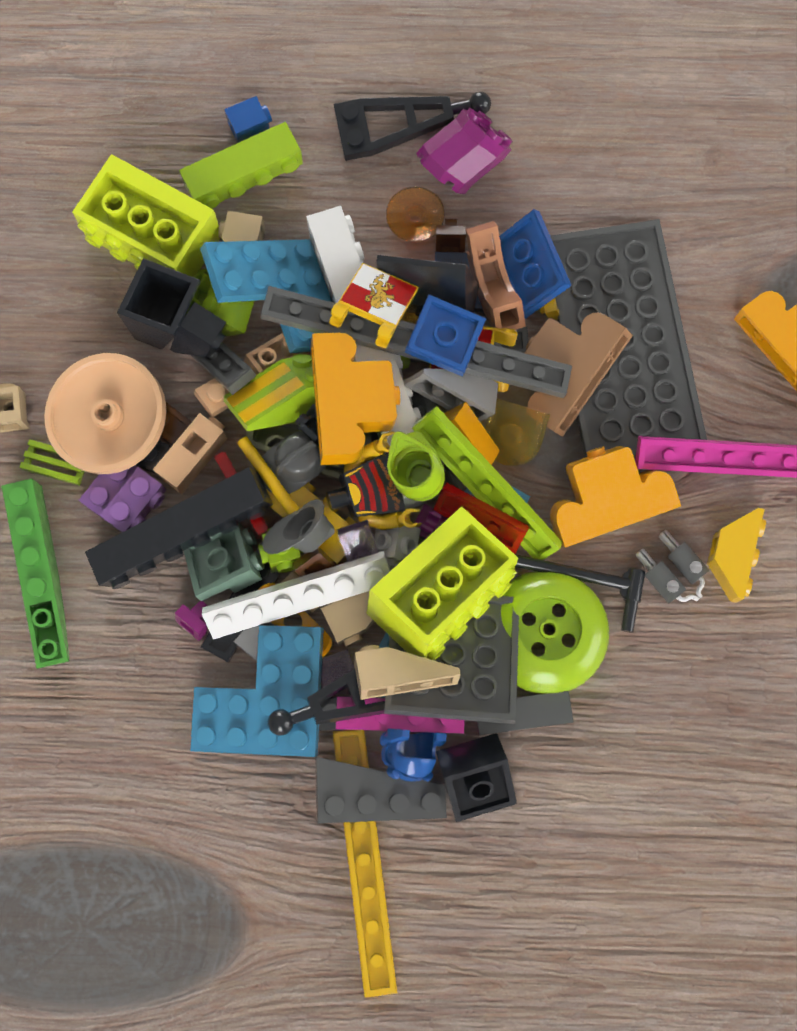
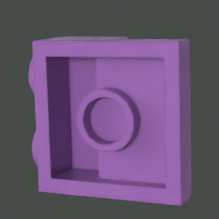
M134 465L118 473L99 474L79 501L122 533L145 521V517L151 509H157L163 502L166 489L160 482Z

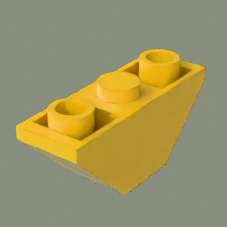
M757 508L723 527L713 535L707 565L731 602L737 603L743 600L745 596L748 597L751 592L753 579L749 578L751 567L756 566L760 550L756 548L758 537L761 538L766 528V520L763 519L765 509Z

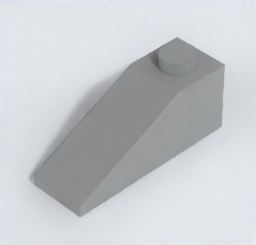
M423 369L405 380L404 386L448 410L467 402L479 421L495 414L498 383L494 380L469 373H464L462 377L445 369Z

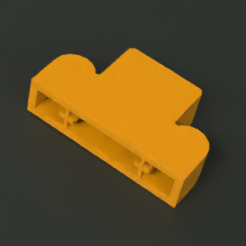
M766 291L745 305L734 320L797 391V304L787 311L785 310V300L779 293Z
M340 332L312 334L310 347L320 465L354 463L362 454L365 444L364 433L387 432L393 429L397 419L396 405H400L399 386H394L392 363L390 361L354 362L357 346L355 340L348 334Z
M603 446L587 451V457L566 465V472L576 501L573 502L565 499L554 503L550 510V521L554 533L563 542L562 546L566 548L681 507L674 481L669 474L658 470H645L639 474L632 450L629 447L616 446L605 450Z

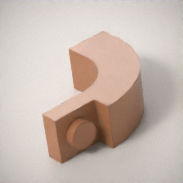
M492 221L465 229L469 249L467 257L470 271L479 285L478 297L491 327L516 330L526 327L522 300L513 289L505 268L498 225Z

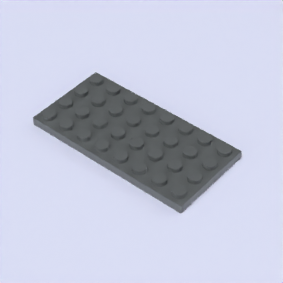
M660 219L551 235L550 237L572 285L555 297L560 314L558 322L577 335H581L583 319L591 313L599 312L626 327L633 335L577 416L584 456L587 457V451L604 446L605 450L616 446L629 447L635 458L638 436L707 440Z

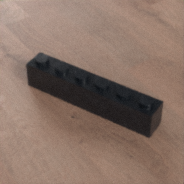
M248 467L85 551V554L98 585L119 589L130 583L129 578L137 574L140 576L149 574L157 569V564L165 560L171 562L179 559L184 555V550L192 546L199 548L211 542L210 537L219 532L221 534L229 533L239 527V522L247 518L253 520L263 516L266 513L265 509L272 506L273 503L261 476L256 470Z

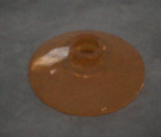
M417 186L407 187L398 191L390 199L386 209V220L390 230L398 238L407 242L416 243L431 239L436 235V225H443L445 218L444 206L440 198L431 190ZM412 216H418L420 218V221L413 222L410 220V218Z

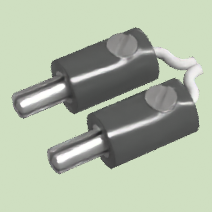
M665 530L660 533L659 538L672 552L667 557L691 585L700 580L696 595L680 596L686 588L663 561L656 564L644 549L638 551L636 557L649 571L645 574V577L668 604L675 599L681 602L694 599L697 602L703 597L701 594V590L705 585L703 575L709 569L686 542L679 545L672 535Z

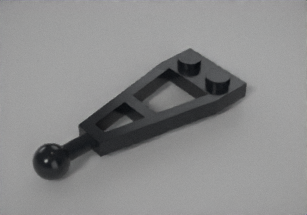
M479 91L472 94L469 100L451 103L449 96L360 98L335 103L333 105L345 161L373 156L447 126L454 120V115L460 114L463 109L468 110L472 108L477 113L481 111L486 114L491 108V99L488 94ZM442 109L443 114L417 123L414 110ZM405 111L407 128L371 142L365 112Z
M354 669L307 697L308 706L291 712L284 709L273 711L268 717V728L273 734L283 736L292 730L294 724L314 718L316 725L380 715L384 714L385 701L365 704L364 699H360L357 676ZM348 689L354 706L327 711L322 710L320 703L342 690Z

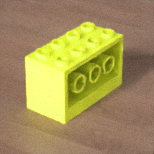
M112 154L72 211L78 222V228L84 232L85 240L89 244L99 249L103 246L110 250V254L121 262L128 260L135 264L134 266L137 270L144 258L188 276L195 277L198 270L205 263L200 248L204 242H218L220 239L219 224L212 208Z
M461 506L370 589L366 614L407 653L435 661L444 652L446 647L443 645L451 637L457 640L468 628L466 623L473 616L479 619L490 607L488 602L494 596L501 598L512 585L509 582L517 573L514 568L519 558Z

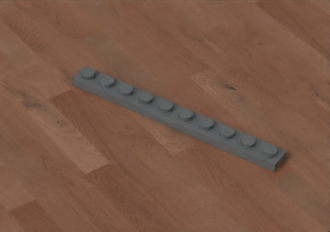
M272 286L268 287L261 311V319L312 333H346L358 345L423 361L404 353L416 324L400 321L387 348H382L375 344L381 325L348 311L342 326L337 328L329 324L332 316L331 309L336 303ZM477 341L465 373L564 398L567 394L572 365Z

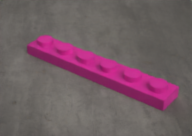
M638 436L635 463L637 469L797 478V445Z

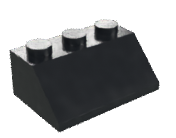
M377 255L376 263L378 270L419 287L406 312L415 313L419 317L429 294L474 313L479 285L466 264Z

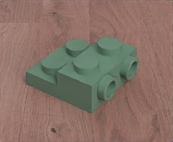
M239 522L237 529L226 534H221V532L210 537L211 542L199 548L192 546L184 550L194 594L201 602L228 588L236 593L262 580L260 571L264 569V564L260 555L253 551L252 546L257 544V540L249 527L245 528Z

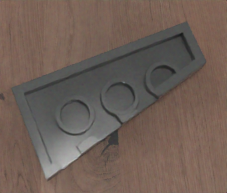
M315 757L318 824L447 818L445 785L424 780L409 782L399 778L393 779L383 771Z

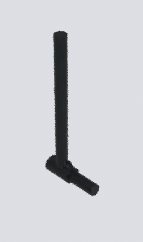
M515 554L519 558L515 567L537 572L565 574L580 581L620 589L619 593L624 598L623 600L626 601L621 631L634 632L638 603H641L645 571L628 569L620 577Z

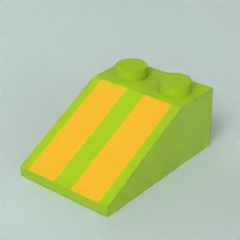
M297 354L291 358L281 359L257 374L235 394L232 395L229 392L224 395L225 404L246 431L295 423L301 414L307 413L315 403L312 359L310 355Z

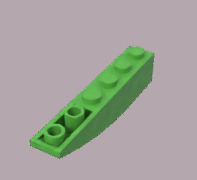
M33 479L2 485L36 668L40 669L70 662L59 572L42 485Z

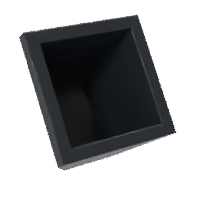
M143 258L117 314L135 340L162 350L175 337L200 285V280Z

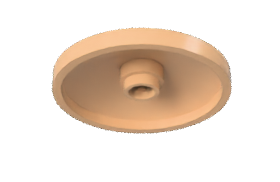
M100 353L88 356L67 368L53 385L45 406L46 433L52 447L59 456L82 471L92 474H114L127 470L142 461L153 450L160 439L166 420V401L163 390L155 376L140 362L131 357L116 353Z

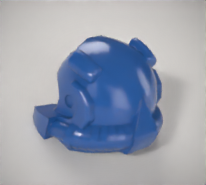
M388 728L380 736L381 756L384 764L388 766L386 770L388 776L393 779L399 778L409 782L430 781L433 778L431 771L436 763V746L440 747L446 742L447 734L434 732L410 734V730Z

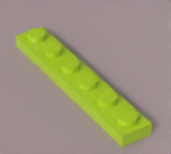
M437 406L412 427L414 432L418 431L424 435L436 450L442 462L477 499L530 526L520 545L532 558L544 560L561 548L563 542Z

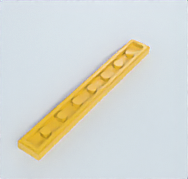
M365 730L332 732L336 761L369 768ZM376 821L343 822L364 997L396 994L397 984Z

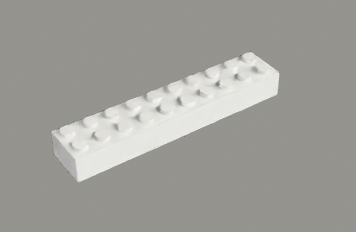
M341 206L306 216L310 240L333 303H337L364 259L360 242H355L353 235L355 230L350 215L344 216ZM356 344L354 362L388 360L392 363L394 386H399L400 405H396L397 419L391 431H401L406 434L414 432L412 427L422 417L418 407L412 408V390L404 386L405 380H402L403 374L401 370L403 369L400 355ZM376 432V433H377L378 438L380 439V437H381L383 434L387 433V432ZM393 434L387 438L389 445L391 444ZM439 493L426 501H414L403 494L402 497L406 509L438 500Z

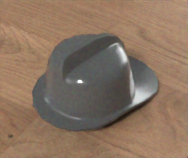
M303 431L287 436L269 449L262 457L289 494L297 491L317 477L326 467V465H320L319 446ZM263 481V483H264L266 489H267L269 492H271V490L269 489V487H268V486L266 485V483Z
M319 499L311 500L299 510L275 523L264 537L262 544L264 551L268 554H278L293 547L302 552L309 553L316 550L334 535V526L323 514V501Z

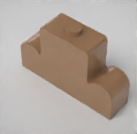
M599 312L591 313L583 319L581 335H577L556 320L549 318L538 334L534 335L526 346V354L572 365L567 394L564 398L535 392L528 401L530 415L561 437L569 429L633 336L626 327Z

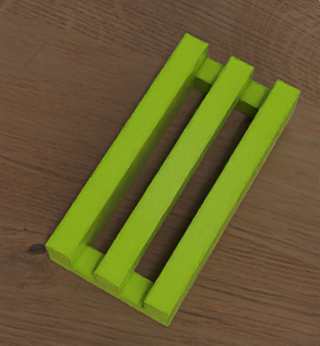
M29 439L27 444L29 448L27 451L25 450L23 455L25 459L24 462H21L19 468L80 486L85 471L74 467L66 461L35 453L37 449L59 455L52 445ZM33 460L76 471L77 473L76 476L35 466L31 463Z

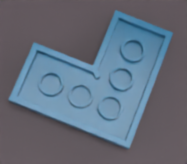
M310 239L204 242L200 248L218 303L265 300L269 286L332 302ZM280 324L290 353L311 352V339L314 333Z
M259 625L256 689L194 687L190 751L318 757L319 724L316 725L314 718L294 724L288 734L278 736L269 730L268 717L273 711L278 709L291 712L308 706L307 697L321 689L324 628Z

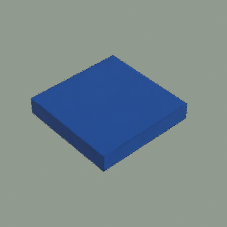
M428 294L404 353L463 377L486 318Z

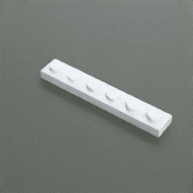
M384 551L202 607V615L213 639L368 592L391 570Z

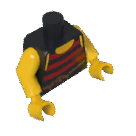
M394 431L387 432L379 440L365 445L359 459L354 463L344 464V473L339 476L342 488L326 492L327 502L331 510L347 506L351 518L358 517L361 524L380 530L402 528L403 526L414 528L422 524L410 521L411 513L420 512V510L417 508L406 509L402 494L396 488L388 473L387 463L390 445L387 443V438L394 434Z

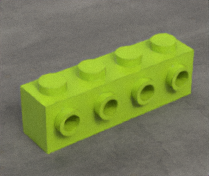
M285 121L180 169L179 172L190 197L213 209L220 202L228 198L239 197L252 187L265 185L278 175L295 171L303 164L301 149Z

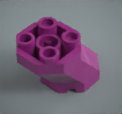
M469 108L468 110L463 109L456 119L424 143L416 155L422 158L420 160L421 164L438 181L444 185L451 181L455 184L451 188L453 191L459 194H466L474 183L506 158L512 150L510 144L513 141L503 131L499 130L497 132L490 126L492 120L481 111L477 113L472 108Z

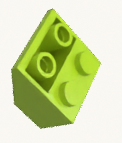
M207 268L198 270L194 278L200 280V285L186 314L195 302L226 321L222 331L226 336L245 334L254 301L218 303Z

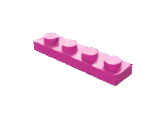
M337 696L336 709L354 706L351 697ZM385 698L364 699L365 704L385 701ZM380 714L337 721L336 729L387 731L389 728L410 730V732L464 734L465 720Z

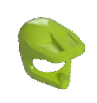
M401 431L395 432L392 436L387 463L391 480L399 492L411 500L426 501L438 495L445 481L444 467L436 450L424 435L418 431L408 434Z

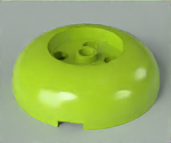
M532 571L511 580L509 583L512 585L503 596L514 597L513 603L502 604L501 618L506 632L511 637L513 609L519 615L517 687L534 694H548L570 691L585 683L600 667L609 643V623L604 607L597 595L584 582L560 573ZM556 604L564 606V616L556 617L552 613L553 606ZM525 613H532L534 615L535 623L533 625L527 626L523 623L522 616ZM549 624V627L553 626L554 633L552 635L545 634L543 631L544 625ZM565 634H570L575 639L572 647H565L562 644V637ZM540 643L544 646L545 652L542 656H535L532 653L531 648L533 644Z

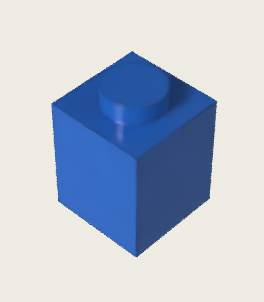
M257 96L224 109L228 125L237 143L270 129L269 123L272 122L271 114L266 105L261 106Z

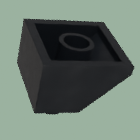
M497 733L436 751L456 822L517 804L508 759Z

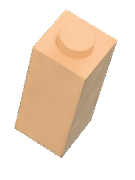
M199 413L154 467L153 471L160 479L182 495L227 440L223 431L225 426L216 418L210 416L207 419Z

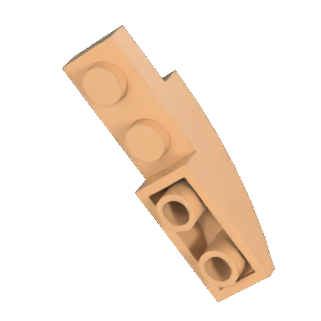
M281 333L246 354L244 362L257 375L281 359L291 358L297 354L308 355L310 352L290 353L284 334ZM215 378L195 389L194 395L211 417H215L229 408L224 402V395L228 394L229 391Z

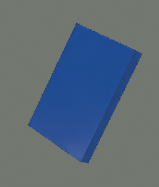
M533 209L499 236L505 268L513 289L522 300L525 319L572 286L540 211Z

